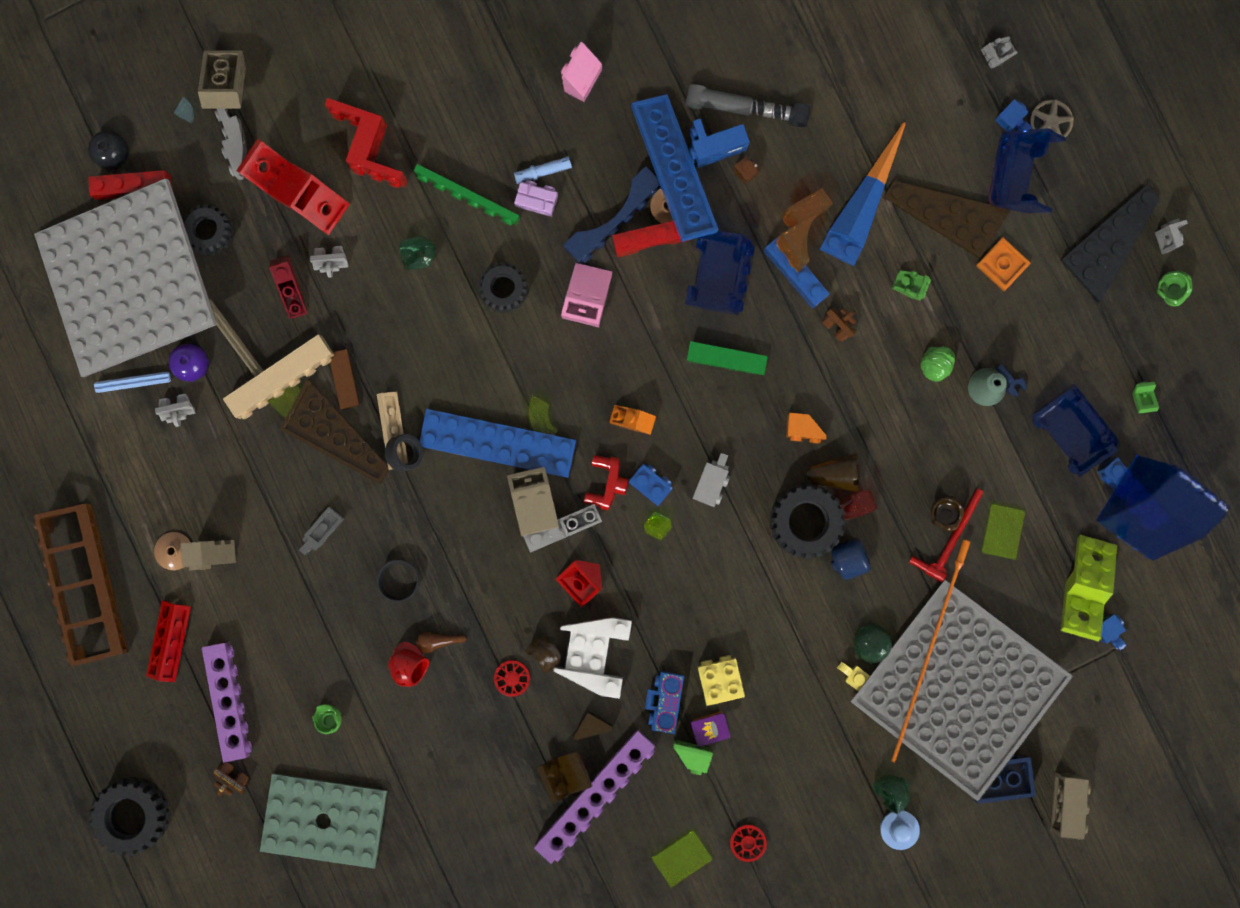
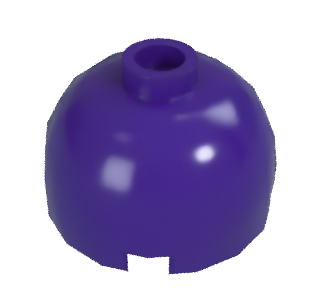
M188 343L173 349L168 361L169 368L174 376L187 382H193L202 378L209 366V360L205 351L195 344Z

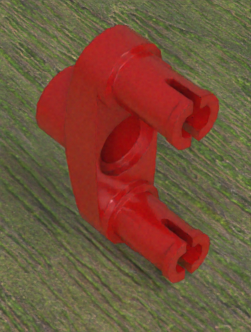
M594 455L592 466L608 469L609 471L606 490L603 496L586 493L584 503L595 504L600 509L609 510L616 494H626L629 479L619 477V458Z

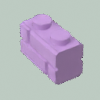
M526 180L525 183L520 182L515 199V207L552 217L558 192L551 186L538 187L537 183Z

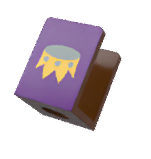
M722 711L690 720L698 747L730 738L726 719Z

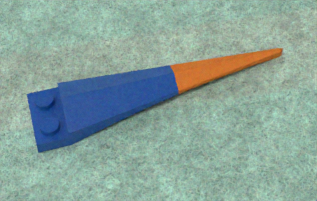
M905 122L898 129L827 233L820 250L852 266L855 265L865 245L906 125Z

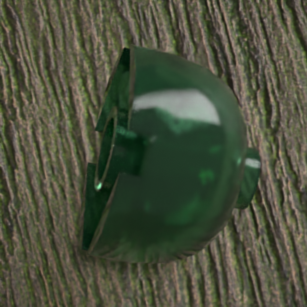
M871 624L858 629L854 635L853 647L860 659L869 663H877L888 657L891 652L892 641L887 630L881 626Z
M888 774L872 784L876 796L881 795L885 801L882 804L894 814L902 812L909 804L911 799L908 788L909 783L903 777L899 778L896 775Z

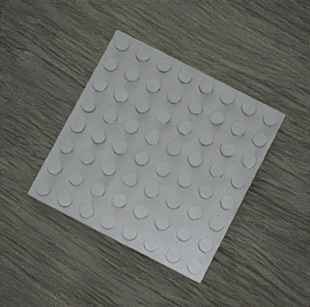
M168 179L158 181L34 234L81 377H87L217 325Z
M944 580L851 701V703L897 739H899L950 583ZM953 587L902 743L978 801L1073 676L957 588Z

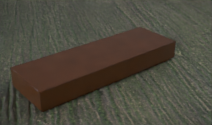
M348 350L333 352L334 356L331 357L332 361L330 364L340 409L359 406L360 402Z

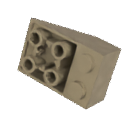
M545 467L507 475L521 536L559 528Z

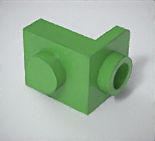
M1141 382L1135 386L1132 395L1138 414L1158 411L1159 405L1154 393L1155 382Z

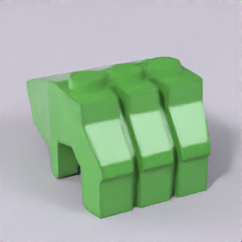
M900 270L892 289L910 298L921 300L925 298L931 279L926 275L925 277L918 275L914 271Z

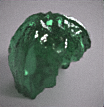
M415 236L401 241L399 248L400 258L406 270L425 269L434 261L435 246L425 236Z

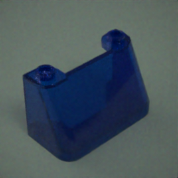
M1075 384L1066 388L1032 415L1034 425L1038 429H1046L1069 458V470L1079 477L1119 450L1120 441Z

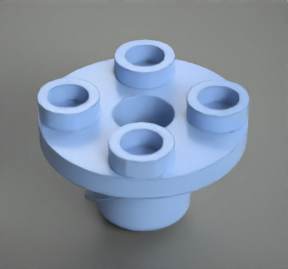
M895 810L888 813L880 823L882 839L893 849H908L916 843L919 837L920 828L916 818L905 810Z

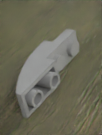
M228 108L217 109L215 114L218 121L223 123L224 127L221 129L226 140L222 141L224 147L221 148L225 159H229L231 165L228 168L231 175L242 180L244 176L236 171L247 155L246 139L241 121L237 116L231 117Z
M595 504L558 519L559 528L523 537L531 553L602 522Z

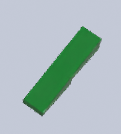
M691 341L687 361L691 363L764 376L768 356Z

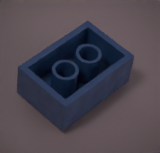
M1025 754L1012 756L978 801L973 798V801L979 804L1036 797L1031 757Z

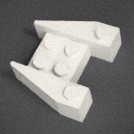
M610 617L562 625L560 630L571 631L566 667H555L554 672L598 695L620 698L623 677L604 674L609 637L629 641L632 620Z

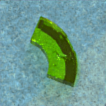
M533 396L529 405V420L532 430L556 436L558 430L552 426L548 418L550 404Z

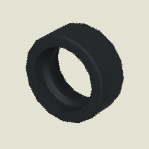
M411 434L398 435L387 442L385 458L392 469L400 472L409 471L417 468L421 463L423 448L418 439ZM400 442L406 443L411 451V459L408 464L402 463L397 455V447Z

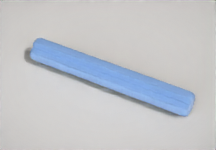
M160 372L94 383L95 392L100 393L167 383L171 381L169 372Z

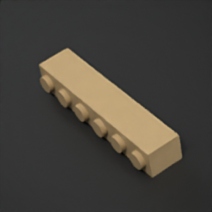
M317 335L223 398L235 418H242L244 420L253 414L252 411L256 408L261 409L269 403L268 400L272 397L277 398L281 396L287 387L296 386L300 383L299 379L305 375L308 377L315 373V368L318 366H325L332 361L331 357L334 354L323 336Z

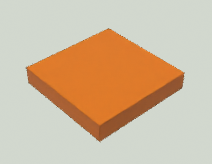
M1001 238L976 266L1000 289L1005 291L1031 262L1005 238Z

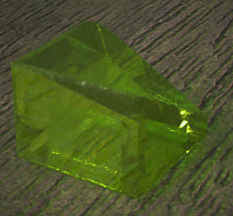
M654 512L644 523L646 534L662 540L672 528L671 519Z

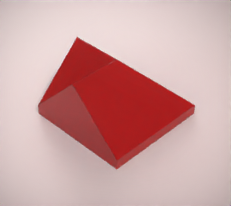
M575 560L556 578L558 583L580 607L585 605L603 588L600 564Z

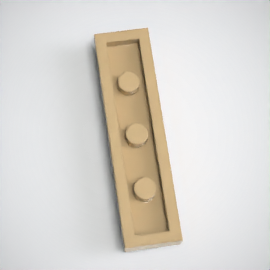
M397 392L377 394L385 447L391 438L404 434ZM400 442L397 447V455L402 463L408 464L405 443Z

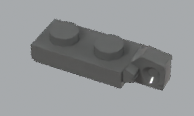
M329 506L306 532L305 537L302 539L305 544L299 551L304 555H307L312 549L316 551L343 522L344 518Z

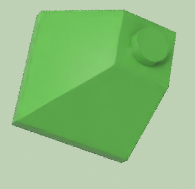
M673 739V747L687 769H690L691 773L702 775V772L707 773L713 755L712 749L705 746L698 747L696 744Z

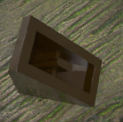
M588 711L574 734V739L578 740L612 731V724Z

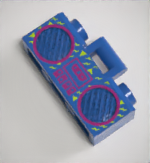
M661 671L660 675H656L655 686L658 687V690L648 689L645 709L654 710V714L650 713L648 725H652L651 729L653 731L675 734L684 680L683 674ZM655 695H659L658 706L653 705Z

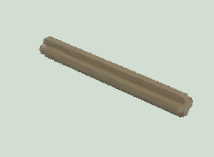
M209 299L217 327L254 377H256L264 370L212 300Z

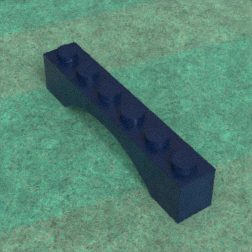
M647 167L643 168L632 179L628 199L619 213L608 223L596 229L576 232L563 245L564 249L578 264L588 262L593 255L591 253L595 249L600 250L607 243L605 240L610 235L611 237L616 235L623 223L627 224L634 217L633 213L637 209L641 211L648 204L646 201L661 187L658 178Z

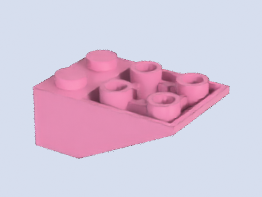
M581 42L578 47L575 46L570 55L572 59L569 64L566 63L561 74H563L564 92L585 102L602 71V64Z
M575 263L561 314L562 319L599 327L613 272Z

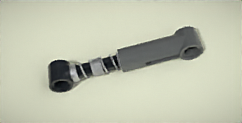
M695 84L689 85L686 98V106L691 108H707L746 116L756 113V115L762 114L763 117H779L781 120L784 118V120L788 121L789 125L795 127H806L810 112V106L806 104L793 103L791 106L783 107L781 104L777 106L770 102L765 103L763 101L761 103L757 102V100L753 101L752 97L711 90Z

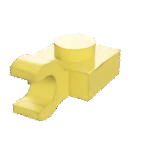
M841 662L837 667L847 675L844 681L857 691L870 678V675L856 665L851 669Z

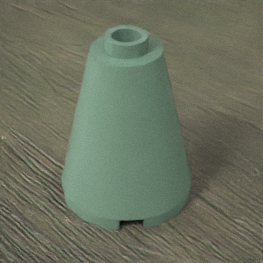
M983 368L977 370L970 377L968 392L974 402L984 406H992L1003 399L1006 393L1007 382L1005 377L997 370Z

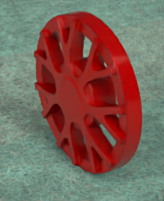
M509 660L500 664L496 669L494 683L500 693L505 696L514 697L522 694L528 688L530 674L523 663ZM513 663V670L508 671L506 664ZM519 665L524 669L520 674L515 671ZM500 669L506 672L505 677L498 675ZM520 676H527V682H520ZM504 679L506 684L499 687L497 681ZM517 684H520L523 688L519 692L515 689ZM507 685L512 686L511 693L505 692Z
M742 825L733 832L730 846L733 854L738 859L752 862L764 854L767 842L761 829L754 825ZM747 828L748 835L743 836L741 830ZM754 829L759 832L755 838L751 836ZM735 835L742 837L740 842L734 840ZM763 839V845H756V840ZM741 845L742 850L736 853L734 847ZM755 847L760 851L757 856L752 852ZM744 851H750L749 858L743 857Z

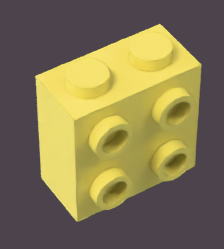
M731 655L720 657V661L712 663V660L702 661L700 666H697L707 706L745 697L735 657L731 658Z

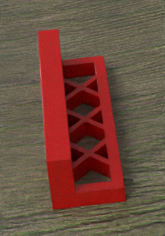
M162 601L146 677L157 681L175 682L191 606Z

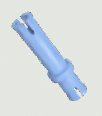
M567 156L535 167L532 165L528 169L514 172L517 184L526 180H538L537 178L566 170L572 168Z

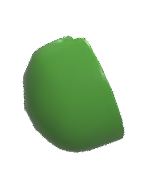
M330 704L317 706V710L312 716L315 728L323 734L336 732L342 722L341 712L337 707Z

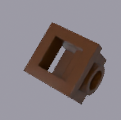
M747 157L738 162L733 169V172L744 185L760 173L754 160H749Z

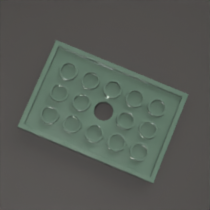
M273 773L260 852L375 869L387 790ZM319 814L328 815L331 819L329 827L320 828L317 825L316 818Z

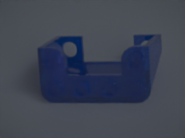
M717 231L714 234L698 237L696 248L701 251V258L695 287L688 285L685 304L690 307L738 315L744 308L742 300L743 295L747 291L746 279L751 271L750 258L754 255V245L746 236L737 233Z

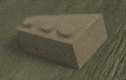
M234 540L181 543L182 567H189V571L211 569V565L236 563Z

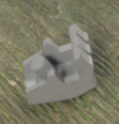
M1009 36L998 38L981 49L982 53L986 55L985 58L989 61L988 64L991 69L1001 65L1017 54Z

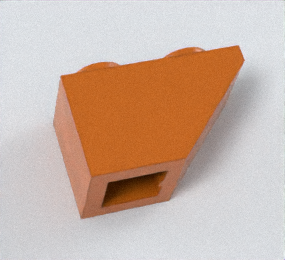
M614 405L609 423L651 435L656 416L641 410Z
M788 414L786 437H790V441L802 442L803 438L810 439V443H821V440H826V434L809 414Z

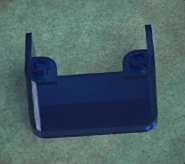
M1048 128L1005 132L999 139L988 197L989 203L995 207L1024 213H1051L1052 208L1039 203L1035 195L1027 194L1034 158H1041L1047 153L1050 142H1064L1066 137Z

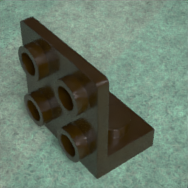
M578 751L552 758L537 767L551 803H556L569 794L592 787Z

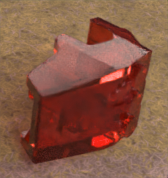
M870 490L851 495L839 503L844 510L845 520L863 516L877 509Z

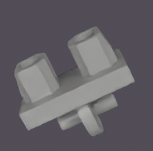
M342 246L332 248V254H326L324 248H315L314 256H310L314 270H320V273L327 272L328 278L333 277V272L339 271V268L348 267V260Z
M181 394L177 396L176 404H172L169 398L160 399L159 407L155 408V413L159 415L161 421L173 422L175 427L181 426V420L186 419V415L195 414V408L190 403L189 397L186 394Z

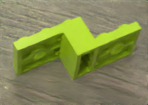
M1079 535L1077 538L1074 571L1065 583L1061 631L1095 641L1101 639L1104 604L1113 595L1117 545ZM1092 555L1098 556L1100 561L1094 560ZM1078 614L1084 615L1087 621L1081 620Z

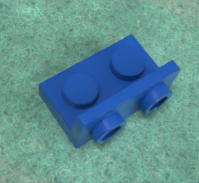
M642 464L629 483L659 506L673 489L670 486L672 482L664 476L662 478L655 474L657 470L650 464L647 466Z

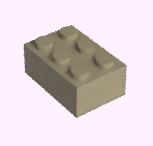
M242 51L203 52L198 87L202 109L241 108L246 70Z
M1055 772L1051 831L1058 836L1074 839L1085 838V834L1088 832L1086 814H1089L1087 798L1091 792V784L1088 779L1079 774Z

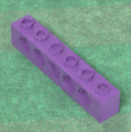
M229 642L202 647L223 763L247 758L250 756V752H252V745L247 740L248 725L247 722H244L243 718L245 708L244 704L240 702L239 697L241 695V687L236 681L238 671L236 665H233L232 645L230 646ZM219 658L224 660V668L218 667L217 661ZM222 677L228 680L227 687L221 685ZM226 696L231 698V706H227L224 703ZM229 715L235 718V725L228 723ZM232 735L238 736V744H234L232 742Z

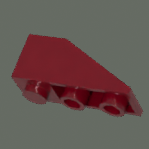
M289 255L271 260L269 269L289 319L308 314Z

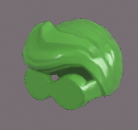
M1181 270L1168 272L1162 276L1156 292L1168 305L1179 306L1192 292V278Z
M944 346L928 348L920 364L926 378L939 382L949 376L953 370L955 354L950 348Z

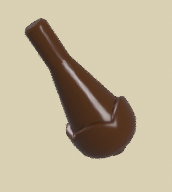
M425 631L419 634L416 646L422 653H431L433 650L449 644L466 642V635L448 636Z

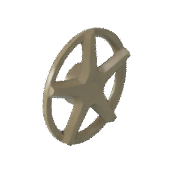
M1056 99L1047 100L1035 107L1031 114L1030 123L1034 134L1038 138L1046 142H1058L1067 137L1071 132L1074 117L1064 103ZM1052 104L1049 114L1043 113L1038 109L1043 105ZM1058 105L1065 109L1068 116L1057 115ZM1034 116L1043 120V125L1038 131H1036L1034 126ZM1069 122L1068 130L1062 136L1059 124ZM1049 129L1053 130L1057 138L1048 139L1041 135Z

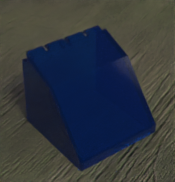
M1136 455L1096 521L1144 557L1153 561L1204 538L1227 516L1226 511L1230 506L1221 498L1218 499L1217 495L1194 477L1191 479V475L1182 468H1178V466Z

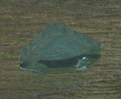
M183 97L174 114L192 124L194 120L193 108L191 103Z

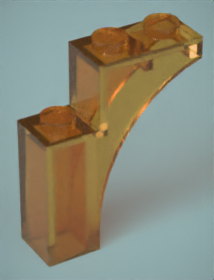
M822 188L788 207L781 216L784 223L790 229L783 232L775 242L779 250L787 257L789 264L797 272L804 269L810 262L807 251V235L811 223L815 218L825 213L833 204Z

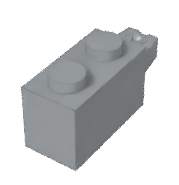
M721 453L717 462L713 460L711 464L706 463L692 499L714 507L715 504H720L723 496L720 491L722 486H727L730 476L727 475L729 466L725 465L728 455Z

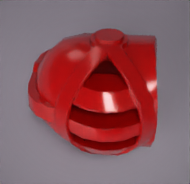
M402 642L395 648L390 657L388 668L391 677L397 685L410 687L417 685L421 681L429 667L430 661L416 646L409 642Z

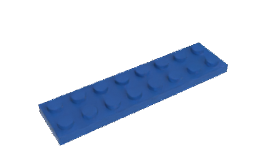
M668 95L633 102L631 104L633 114L681 242L717 233V224Z
M426 409L420 437L421 446L424 448L529 470L545 467L546 473L569 478L576 440L430 409Z

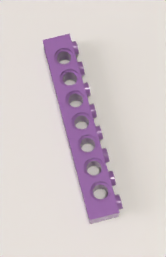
M637 729L591 781L592 787L583 790L539 839L534 849L551 864L554 860L558 862L565 854L563 850L567 846L571 847L577 841V834L580 831L584 833L591 825L589 821L593 816L597 818L604 810L602 806L606 802L610 803L616 797V790L619 787L623 789L626 786L631 773L636 774L642 767L640 763L645 758L648 760L655 753V744ZM632 749L640 751L641 754L638 758H632L629 755ZM624 763L628 769L626 772L620 773L617 771V765ZM612 778L615 784L612 787H606L604 780ZM599 793L602 799L594 802L591 799V795ZM585 807L589 813L586 816H581L578 813V809ZM573 822L576 828L573 831H569L565 828V824ZM554 837H560L562 838L563 843L561 845H555L553 844L552 839Z

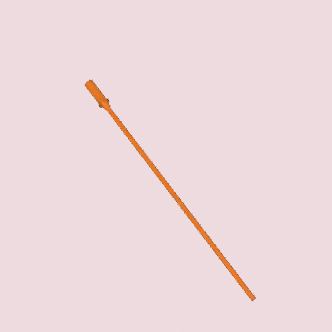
M962 541L955 561V571L891 760L893 762L896 761L958 572L962 565H964L970 541Z

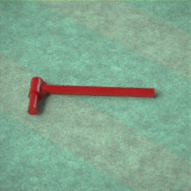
M978 488L976 489L964 511V516L958 529L954 530L937 563L928 565L914 556H911L909 563L925 571L929 576L943 582L947 575L943 567L978 504L983 491Z

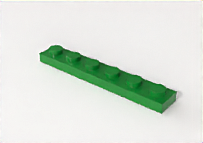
M418 164L416 165L414 172L418 175L417 179L424 183L429 181L434 184L436 189L442 192L447 190L451 192L450 195L458 200L463 198L468 201V205L476 209L478 206L485 209L484 212L489 216L495 217L497 215L501 217V221L507 225H518L520 221L519 215Z

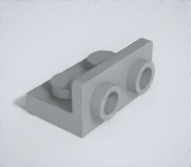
M1179 219L1167 222L1168 224L1160 226L1161 230L1155 232L1162 254L1183 245V235L1178 228L1188 224L1187 220L1181 222Z

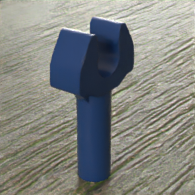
M1002 363L996 367L1008 382L1006 391L1010 395L1019 396L1018 392L1014 389L1016 384L1022 390L1027 389L1025 380L1023 378L1015 379Z

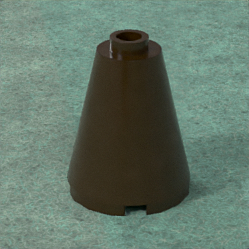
M852 453L811 465V469H807L808 480H811L812 484L854 492L859 491L860 472L859 465L856 462L858 454Z

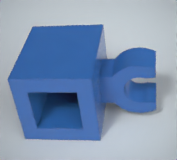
M1015 99L995 120L1008 133L1016 127L1025 136L1032 129V126L1023 120V117L1028 113L1025 105L1020 101L1017 102Z
M1109 613L1103 617L1102 636L1100 639L1102 643L1111 641L1113 646L1119 650L1126 646L1119 637L1121 633L1126 631L1120 616Z

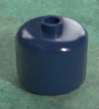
M853 538L832 548L833 561H831L834 571H838L843 579L850 580L871 570L868 555L858 538Z

